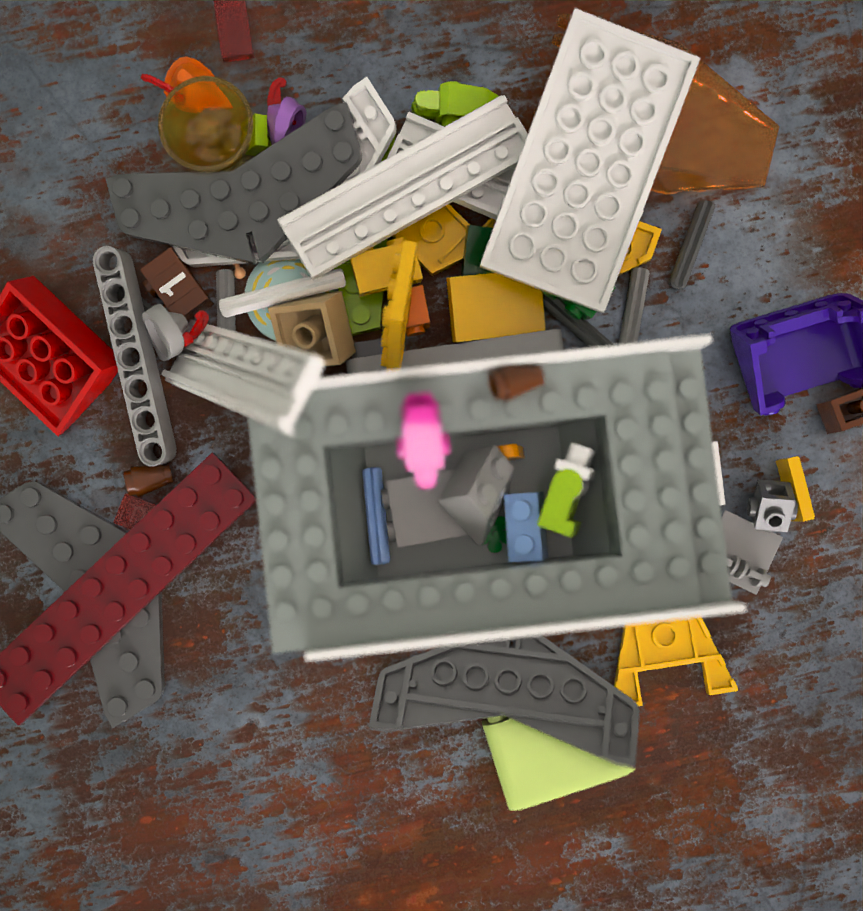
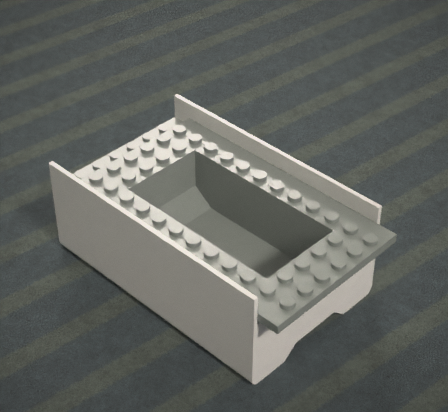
M711 335L320 378L318 383L310 390L290 429L295 432L293 436L248 417L272 652L308 650L305 653L306 661L746 611L745 604L732 600L720 508V505L726 504L718 441L712 442L701 348L712 342ZM536 364L541 366L545 378L544 385L538 386L507 402L503 401V399L496 401L493 398L489 388L488 374L495 371L496 367ZM430 392L438 403L441 433L448 432L450 454L443 455L444 468L436 469L437 472L456 469L466 451L491 445L518 444L524 448L525 458L509 461L514 467L509 494L544 491V502L555 474L560 471L555 469L557 459L566 460L571 443L596 451L590 469L597 472L594 480H588L589 489L580 498L573 518L582 522L578 535L569 537L546 529L548 558L543 561L509 562L507 544L501 542V551L492 553L488 550V543L477 545L469 535L397 548L396 541L390 542L388 535L390 562L383 565H373L370 560L362 471L370 467L381 468L383 489H387L386 481L415 476V471H407L406 458H398L397 437L403 436L401 406L407 394ZM504 503L498 516H504L506 518ZM385 509L387 522L393 521L391 509Z

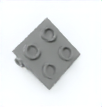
M725 510L722 515L730 583L757 595L760 587H767L771 580V576L767 572L783 537L773 532L757 530L754 528V523Z

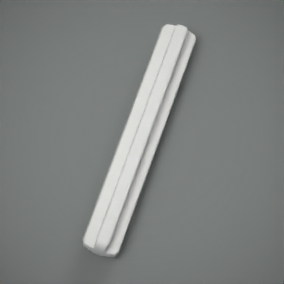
M335 269L315 280L308 276L219 300V307L224 317H231L346 286V280L342 269Z

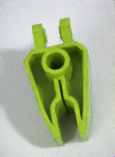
M448 81L440 84L438 91L420 90V92H417L414 102H412L411 112L425 119H434L435 123L445 127L499 96L485 87Z

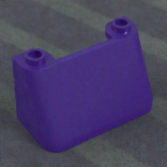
M838 293L748 319L730 327L731 341L753 409L759 415H774L778 413L786 404L784 396L833 381L841 380L854 388L863 387V300L851 294Z

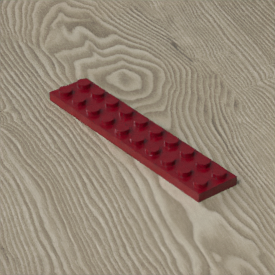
M212 452L0 653V707L18 726L34 714L257 501V497L215 453Z

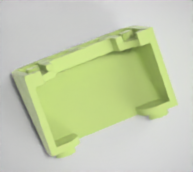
M506 716L490 717L487 720L481 721L509 810L515 811L529 808L626 776L635 770V768L612 764Z

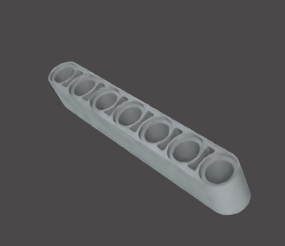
M102 246L94 253L93 266L139 459L145 465L158 466L166 464L175 458L177 449L153 344L142 318L145 310L131 255L126 251L111 246ZM116 255L117 265L111 270L109 262L112 256ZM120 287H123L125 290V296L123 300L119 302L117 299V291ZM127 318H130L132 321V329L129 333H126L124 329V323ZM135 349L140 354V360L136 365L131 360L132 352ZM142 380L147 385V393L144 397L140 394L138 388ZM148 412H151L155 418L152 428L146 423ZM155 443L161 446L162 455L160 458H157L153 453Z
M552 329L404 351L401 369L564 351L561 329ZM382 354L347 360L345 362L347 375L386 371V367L381 366Z

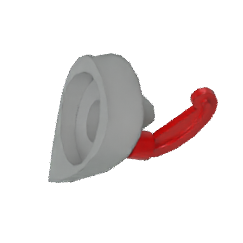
M156 304L143 312L142 318L159 359L166 361L179 355L184 347L194 342L193 340L205 329L209 315L204 310L195 314L197 321L190 332H185L188 321L183 314L168 312L161 304Z

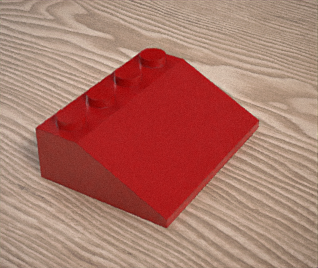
M35 276L8 281L0 294V382L57 436H61L108 387L118 373L114 351Z

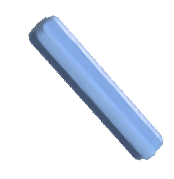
M379 467L365 468L362 471L370 560L373 565H383L390 562L386 510L384 509L381 490L383 489L382 470Z

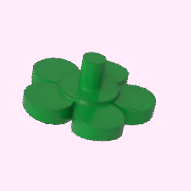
M504 516L496 518L483 544L488 543V550L492 553L501 551V542L507 544V530H504L506 529V518Z

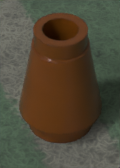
M539 364L496 367L495 371L488 374L489 388L496 401L503 399V401L507 402L538 386L544 385L545 382L544 373Z
M169 464L131 466V470L123 471L129 496L137 495L140 497L167 484L174 483Z

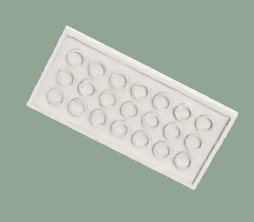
M575 8L479 267L594 311L604 313L700 58Z

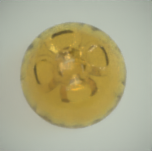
M200 76L182 82L168 94L160 109L158 131L160 140L167 153L183 167L203 173L224 171L238 163L248 151L254 134V118L248 100L235 85L222 78Z

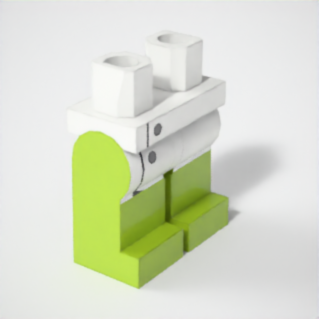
M571 443L566 460L557 459L555 469L560 471L555 474L537 524L538 526L569 537L578 535L582 522L573 518L580 498L589 489L588 480H594L597 471L590 469L596 451Z

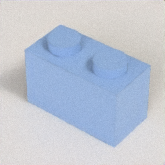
M544 491L505 494L509 562L545 560L548 558L547 530L537 525L545 504Z

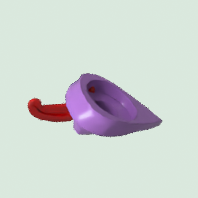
M280 77L271 84L267 98V129L271 145L304 125L307 114L305 107L300 105L296 99L286 96L281 100V88L287 85V81Z

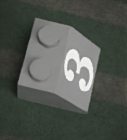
M496 445L466 451L438 499L440 504L477 545L484 544L505 503L504 495L509 494L514 467Z

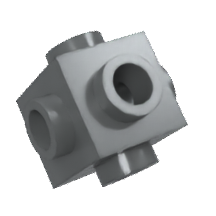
M757 480L754 497H749L747 503V515L752 516L755 529L766 532H788L791 520H795L797 517L798 505L791 482Z

